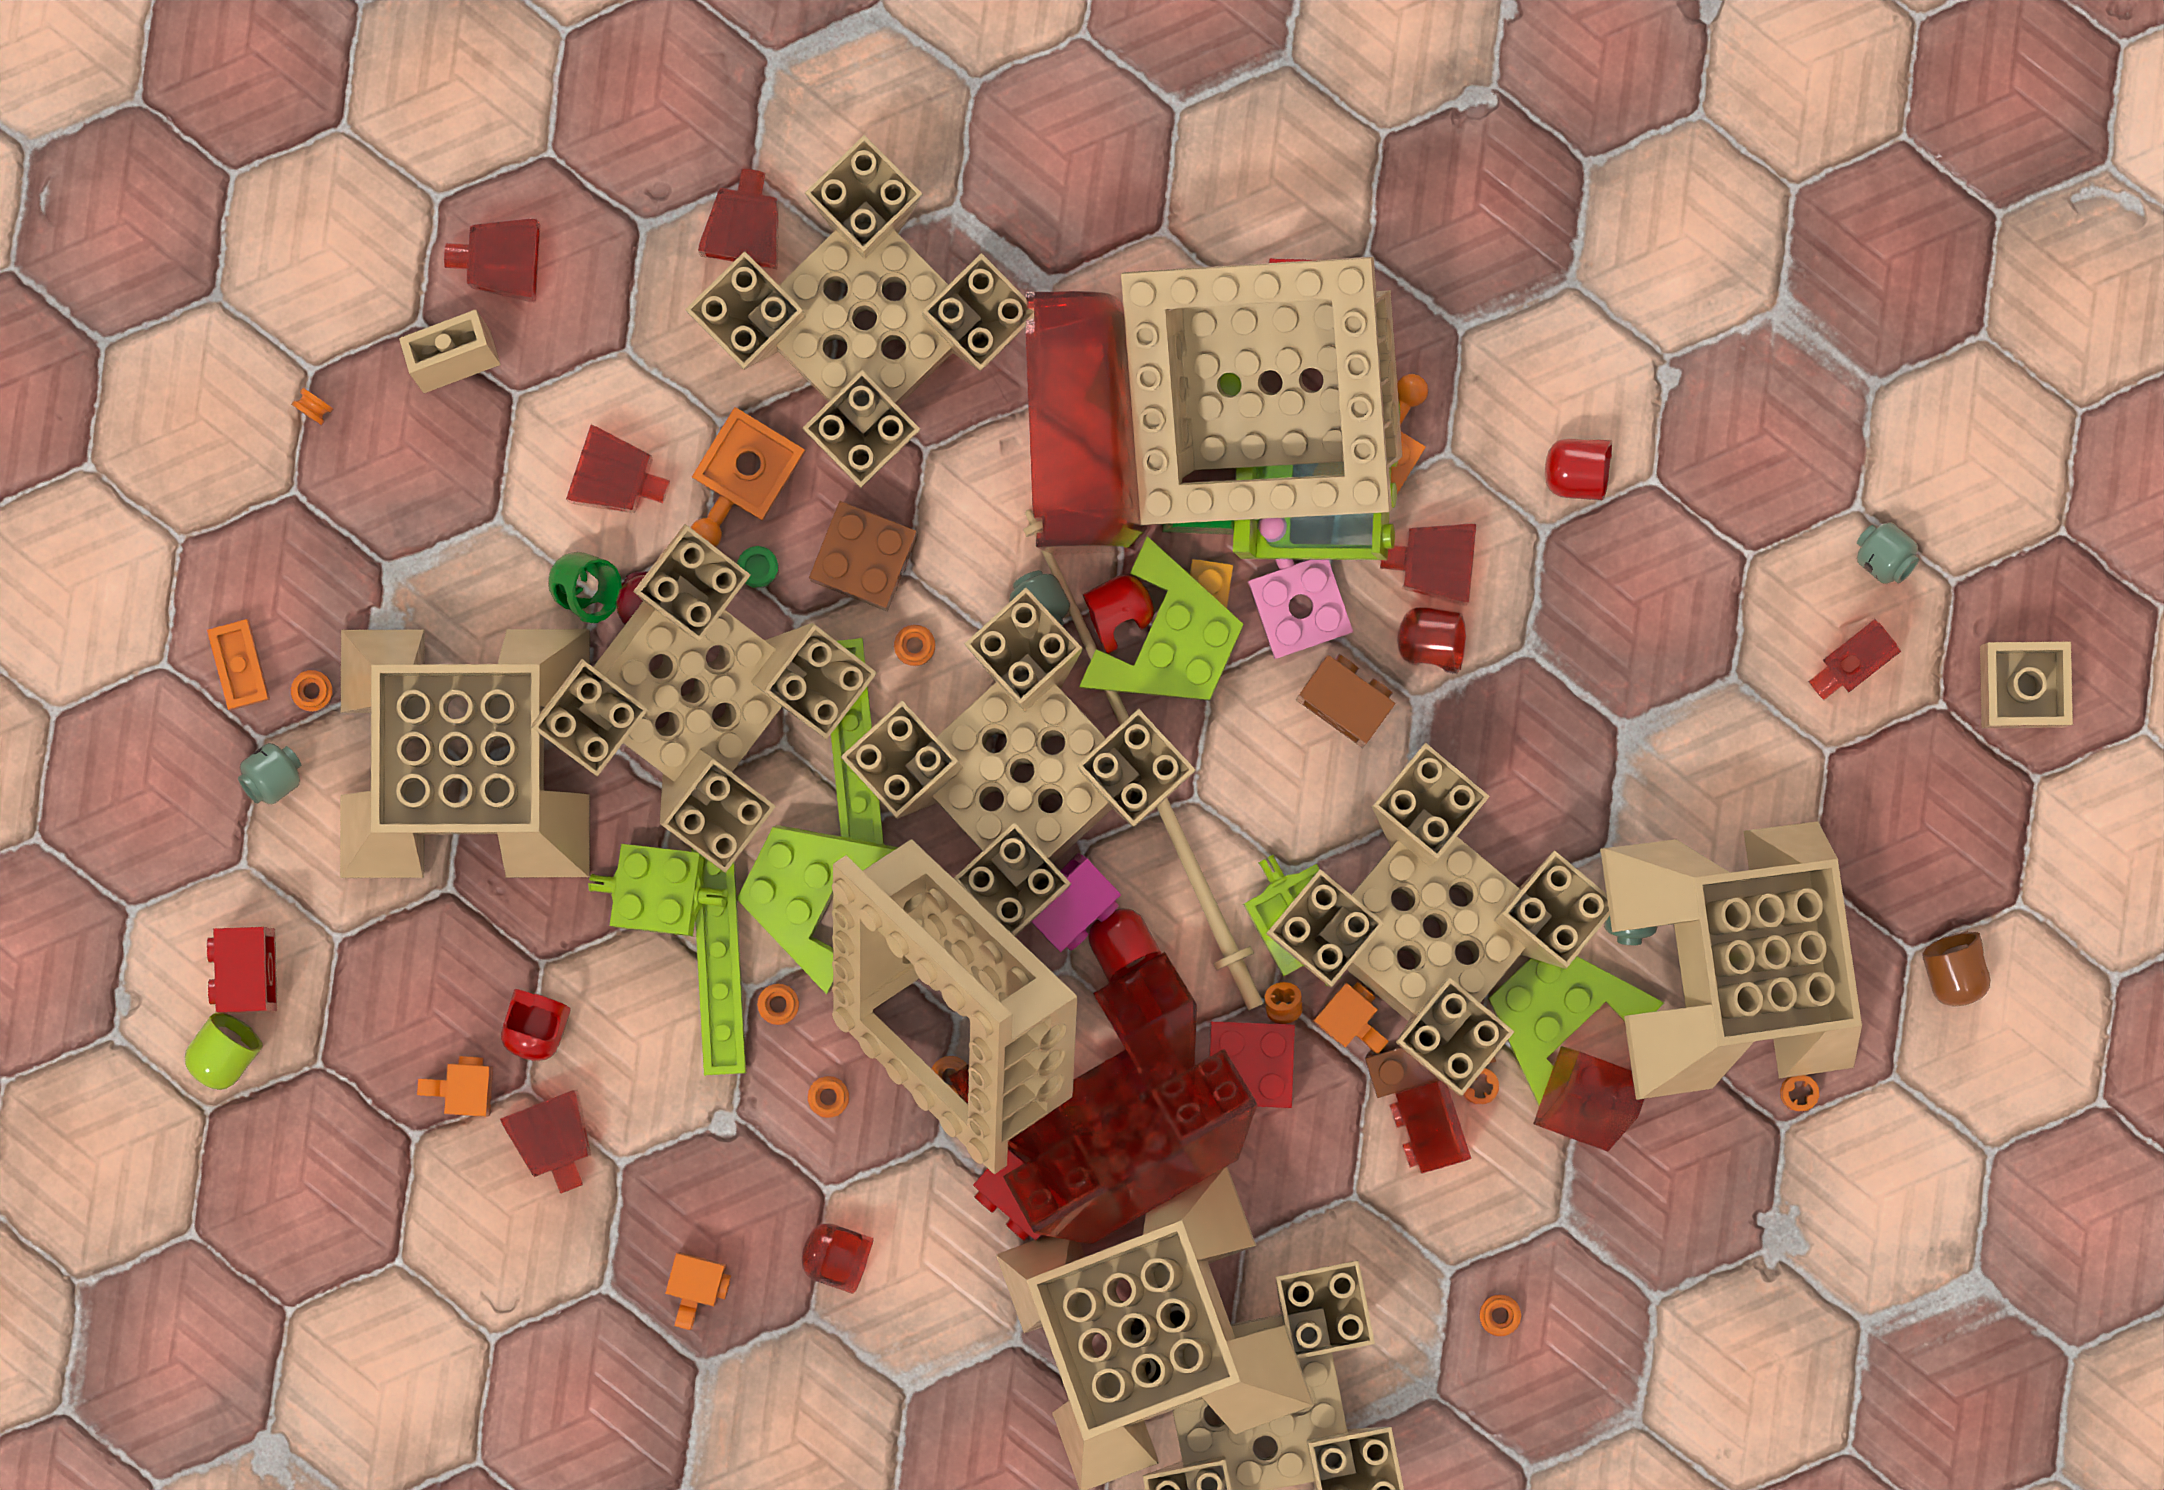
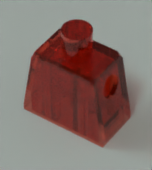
M741 169L738 191L725 188L719 189L699 243L698 252L701 257L734 262L745 251L760 267L778 269L779 203L775 197L762 195L766 173L753 169Z
M537 219L470 226L469 244L446 243L444 267L467 269V284L472 289L523 301L536 302L541 225Z
M590 425L566 500L571 504L635 513L641 497L663 504L670 486V480L649 473L653 461L651 455L597 426Z
M1476 524L1409 528L1406 546L1394 545L1393 549H1388V560H1380L1379 568L1403 571L1402 589L1467 606L1470 598Z
M1874 617L1823 658L1827 667L1808 682L1823 700L1827 699L1842 686L1850 692L1901 652V648L1876 617ZM1849 655H1854L1859 659L1860 665L1852 672H1846L1841 667V662Z
M578 1090L569 1091L500 1119L507 1134L534 1177L551 1171L560 1194L583 1185L575 1162L591 1156V1149Z

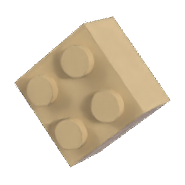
M1988 642L1980 646L1982 728H2064L2073 725L2071 642Z

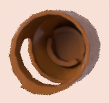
M1964 931L1943 937L1926 947L1922 953L1933 994L1942 1004L1952 1007L1969 1005L1983 998L1989 991L1991 979L1984 958L1980 933ZM1967 945L1964 949L1943 954L1947 949Z

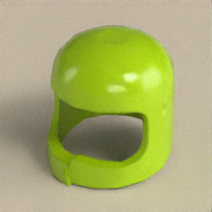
M214 1013L189 1044L185 1052V1065L189 1073L203 1085L217 1090L227 1089L239 1080L263 1048V1043L251 1030L252 1028L241 1020L225 1013ZM218 1027H226L234 1031L250 1049L233 1041Z

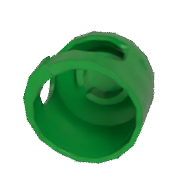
M582 552L568 553L554 563L548 577V587L554 601L563 608L571 610L583 622L595 624L604 621L617 607L616 600L619 590L622 588L621 576L617 568L607 560ZM586 571L598 580V590L590 599L576 597L584 589L579 586L576 588L577 579L580 575L581 581L587 582ZM593 603L603 604L602 609L596 613L589 614L582 610Z

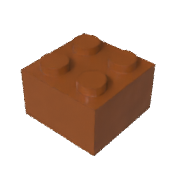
M839 501L809 579L815 584L888 612L918 537L917 531Z
M1338 654L1336 659L1327 655L1300 692L1296 701L1363 748L1396 704L1389 699L1393 692L1375 679L1367 683L1357 676L1356 672L1359 668L1341 654Z

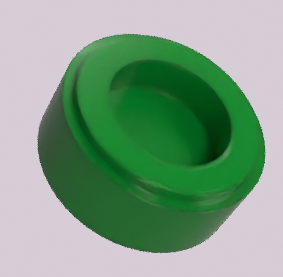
M750 547L742 552L737 561V564L750 574L745 584L752 588L767 587L774 582L778 575L779 564L773 552L765 547Z

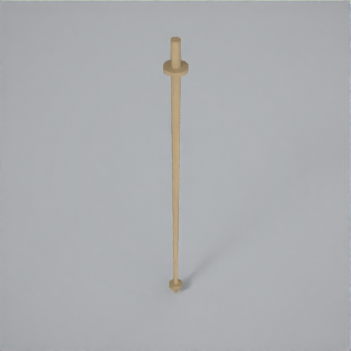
M1028 509L1025 515L1030 525L1024 528L1023 531L1026 537L1035 535L1052 575L1058 579L1070 602L1069 613L1091 660L1097 647L1042 532L1049 527L1047 521L1044 519L1037 522L1033 511ZM1105 691L1116 718L1121 725L1129 718L1118 692ZM1166 798L1157 806V809L1224 956L1223 959L1213 964L1216 971L1226 966L1229 967L1249 1011L1263 1004L1243 960L1254 954L1251 946L1239 951L1170 802Z

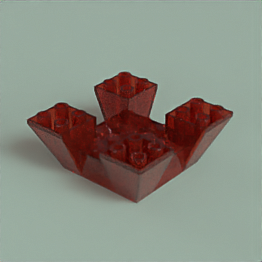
M1166 952L1148 960L1143 965L1093 993L1125 1050L1073 1079L1072 1098L1008 1141V1147L1032 1159L1004 1175L1003 1178L1035 1234L1093 1244L1234 1163L1240 1157L1258 1104L1225 1049L1195 1065L1197 1004ZM969 1064L948 1076L958 1095L967 1104Z

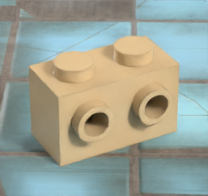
M476 309L399 338L409 374L423 393L501 365L491 331Z

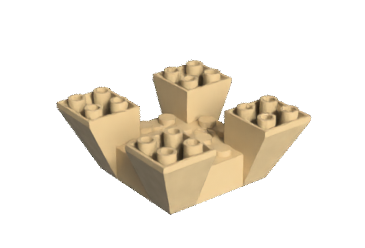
M865 135L805 192V195L834 232L780 285L744 251L685 309L744 370L779 352L828 401L802 429L860 488L921 430L899 406L952 354H955L981 372L1040 314L982 253L949 285L898 234L923 194ZM833 282H842L848 287V291L843 299L833 301L825 296L827 286ZM892 282L901 283L906 288L905 296L898 301H890L883 295L885 287ZM862 311L874 313L877 317L875 325L868 330L858 329L854 325V319L858 313ZM832 340H841L847 345L846 353L839 359H831L824 354L825 346ZM891 340H898L906 346V350L902 357L894 360L888 359L882 353L884 345Z
M684 524L633 591L643 600L639 608L594 667L581 659L530 727L597 777L624 743L663 773L660 824L726 873L776 807L732 773L781 707L822 737L828 739L877 672L813 623L767 640L759 637L725 610L750 577V574ZM715 645H719L720 652L718 657L714 661L707 663L706 654L708 650ZM662 654V665L659 669L650 672V660L654 656ZM694 678L693 690L689 694L681 696L682 684L686 680ZM720 703H725L726 710L723 716L713 720L712 713L714 708ZM669 712L668 723L664 727L656 729L655 722L657 717L661 713Z
M1027 588L1022 590L964 643L996 683L936 737L914 712L901 701L841 756L844 762L897 819L935 803H938L982 850V853L953 879L1014 936L1020 933L1072 885L1053 863L1108 812L1113 809L1131 826L1135 827L1196 771L1140 709L1134 712L1112 734L1105 738L1065 695L1061 687L1083 648ZM1002 734L1006 736L1007 743L1003 750L997 753L986 750V742L992 735ZM1053 736H1060L1065 739L1064 749L1056 755L1044 752L1046 741ZM1022 764H1030L1035 768L1033 778L1026 783H1018L1014 780V772ZM989 793H1002L1004 795V802L998 810L987 811L983 808L984 798ZM1050 794L1060 795L1063 799L1061 808L1055 813H1046L1041 809L1043 799Z
M424 629L341 630V713H371V791L344 794L340 797V878H424V834H498L507 878L590 877V794L544 791V736L530 727L581 659L590 665V629H507L498 664H425ZM456 697H465L468 702L466 715L460 719H452L448 714L450 701ZM462 738L468 744V753L462 760L452 761L448 756V746L453 740ZM413 739H422L426 744L425 755L418 761H410L406 755L408 743ZM496 739H507L510 744L509 755L504 760L494 761L489 753L490 745ZM463 780L468 787L467 797L462 802L452 803L448 798V788L454 781Z
M1425 743L1372 806L1391 848L1352 894H1349L1320 869L1266 934L1330 988L1346 969L1408 1021L1396 1043L1461 1097L1514 1033L1511 1028L1481 1004L1486 995L1519 955L1566 969L1610 914L1607 894L1555 850L1518 888L1458 838V834L1490 796ZM1450 888H1459L1464 891L1467 896L1466 906L1460 907L1452 903L1449 898ZM1399 892L1408 898V911H1399L1392 905V893ZM1425 919H1433L1440 925L1441 936L1439 938L1429 937L1424 932L1423 922ZM1456 946H1465L1471 950L1473 954L1471 965H1464L1457 960L1455 956ZM1405 950L1414 956V969L1407 970L1399 965L1397 961L1398 951Z
M1818 821L1744 831L1749 866L1747 871L1730 873L1677 839L1600 849L1612 932L1674 924L1686 1007L1624 1016L1636 1100L1712 1089L1753 1042L1760 1040H1774L1779 1078L1854 1068L1862 1023L1838 858Z
M1223 1167L1150 1195L1143 1235L1085 1257L1075 1227L1072 1225L1040 1237L1036 1241L1033 1240L996 1254L1023 1332L1028 1333L1041 1327L1044 1328L1069 1401L1052 1412L1080 1490H1089L1158 1464L1159 1461L1144 1421L1198 1400L1204 1399L1234 1434H1239L1314 1405L1286 1326L1283 1325L1235 1338L1209 1264L1256 1246L1228 1167ZM1123 1278L1130 1283L1132 1288L1131 1296L1125 1302L1119 1299L1116 1292L1117 1284ZM1175 1304L1181 1305L1185 1311V1320L1180 1327L1173 1325L1170 1320V1310ZM1137 1318L1142 1320L1146 1326V1335L1140 1342L1136 1341L1131 1334V1325ZM1098 1333L1102 1334L1107 1341L1106 1352L1101 1357L1095 1354L1092 1348L1093 1338ZM1150 1359L1156 1360L1161 1368V1374L1155 1382L1149 1380L1145 1373L1146 1364Z
M1358 1260L1276 1276L1280 1314L1230 1324L1235 1338L1285 1325L1314 1405L1239 1434H1234L1224 1422L1218 1425L1208 1423L1204 1419V1410L1208 1406L1204 1399L1172 1410L1182 1461L1143 1475L1145 1490H1274L1314 1482L1316 1490H1404L1392 1427L1347 1429L1332 1352L1375 1344ZM1175 1304L1170 1310V1320L1173 1325L1180 1327L1185 1320V1311L1181 1305ZM1137 1318L1131 1325V1334L1138 1342L1142 1341L1145 1337L1146 1326L1142 1320ZM1150 1359L1145 1367L1146 1376L1152 1382H1155L1161 1374L1160 1365L1154 1359ZM1264 1435L1271 1436L1276 1441L1275 1452L1267 1458H1261L1253 1452L1255 1440Z

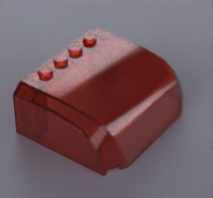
M1026 292L1027 308H1034V319L1026 320L1033 517L1042 518L1043 533H1036V547L1053 555L1133 552L1150 531V524L1141 525L1123 302L1119 297L1103 292Z

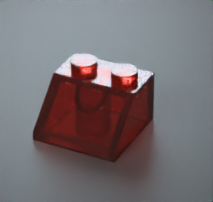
M1561 1046L1533 1124L1608 1152L1636 1121L1645 1099L1636 1100L1631 1070L1581 1051Z
M1438 1079L1393 1094L1396 1102L1389 1104V1108L1396 1128L1404 1126L1409 1142L1402 1144V1148L1409 1168L1417 1166L1418 1172L1422 1174L1472 1159L1449 1088L1445 1083Z

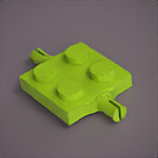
M621 844L618 869L614 877L591 874L589 881L604 883V885L588 883L590 892L612 893L613 905L609 926L615 928L693 937L695 919L701 905L707 904L724 907L727 900L721 898H712V896L727 898L726 889L704 887L702 878L704 857L698 852Z
M1273 854L1258 862L1270 885L1267 886L1262 894L1243 905L1284 977L1304 965L1266 933L1320 869L1315 864L1298 874L1285 876Z

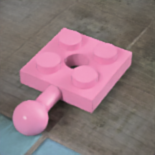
M1285 518L1260 519L1257 529H1259L1267 542H1277L1286 534L1287 523ZM1276 559L1278 571L1248 581L1274 659L1353 632L1329 560H1307L1295 565L1293 559ZM1298 594L1307 596L1312 602V611L1304 619L1295 618L1289 611L1290 600Z

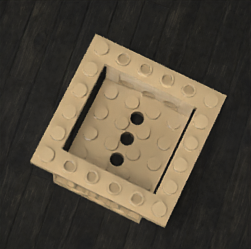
M1374 257L1121 273L1141 525L1382 513L1392 510L1389 467L1402 457L1391 290L1376 291ZM1315 368L1321 372L1324 382L1320 390L1312 391L1304 386L1302 374L1305 369ZM1272 370L1281 376L1283 384L1279 392L1270 393L1262 387L1261 377L1265 371ZM1224 373H1234L1240 378L1242 386L1237 395H1228L1222 390L1220 380ZM1344 462L1345 474L1182 483V478L1194 470Z
M912 839L863 871L846 855L833 863V1019L840 1030L845 1033L849 1032L859 1042L862 1050L868 1057L876 1058L886 1068L889 1077L896 1084H902L912 1093L915 1102L924 1111L929 1110L940 1121L943 1130L950 1137L956 1136L967 1147L968 1153L978 1164L983 1163L993 1174H996L1007 1166L1008 1141L1072 1098L1077 995ZM918 979H921L922 982L929 985L933 990H940L949 1008L956 1011L959 1015L967 1016L970 1019L968 1104L873 1013L874 1008Z

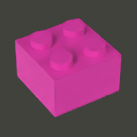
M1077 853L1060 870L1072 885L1031 922L1060 952L1066 947L1070 951L1074 950L1086 939L1088 933L1085 929L1095 919L1103 922L1119 906L1115 900L1121 894L1080 853Z

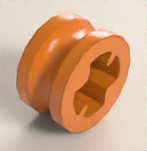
M302 388L300 391L302 394L301 399L298 401L294 400L291 405L322 426L325 422L323 415L327 412L331 413L333 408L305 388Z
M1280 982L1266 990L1264 996L1265 1008L1270 1020L1275 1023L1287 1024L1301 1016L1303 1011L1301 991L1296 985Z
M1484 1068L1480 1074L1486 1075L1485 1082L1492 1084V1089L1489 1094L1483 1092V1098L1474 1097L1475 1090L1468 1088L1463 1095L1469 1102L1474 1104H1487L1491 1102L1499 1091L1497 1076L1491 1070Z
M1806 1075L1788 1077L1780 1088V1098L1783 1104L1790 1110L1798 1112L1807 1111L1817 1103L1819 1087L1811 1077ZM1803 1081L1802 1087L1808 1085L1811 1094L1805 1096V1104L1797 1105L1798 1100L1793 1099L1791 1101L1789 1097V1092L1795 1089L1794 1082Z

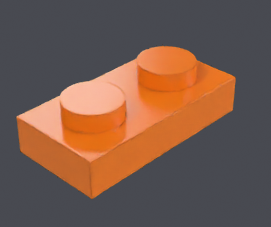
M245 619L208 629L207 633L228 710L231 711L270 700L249 620Z

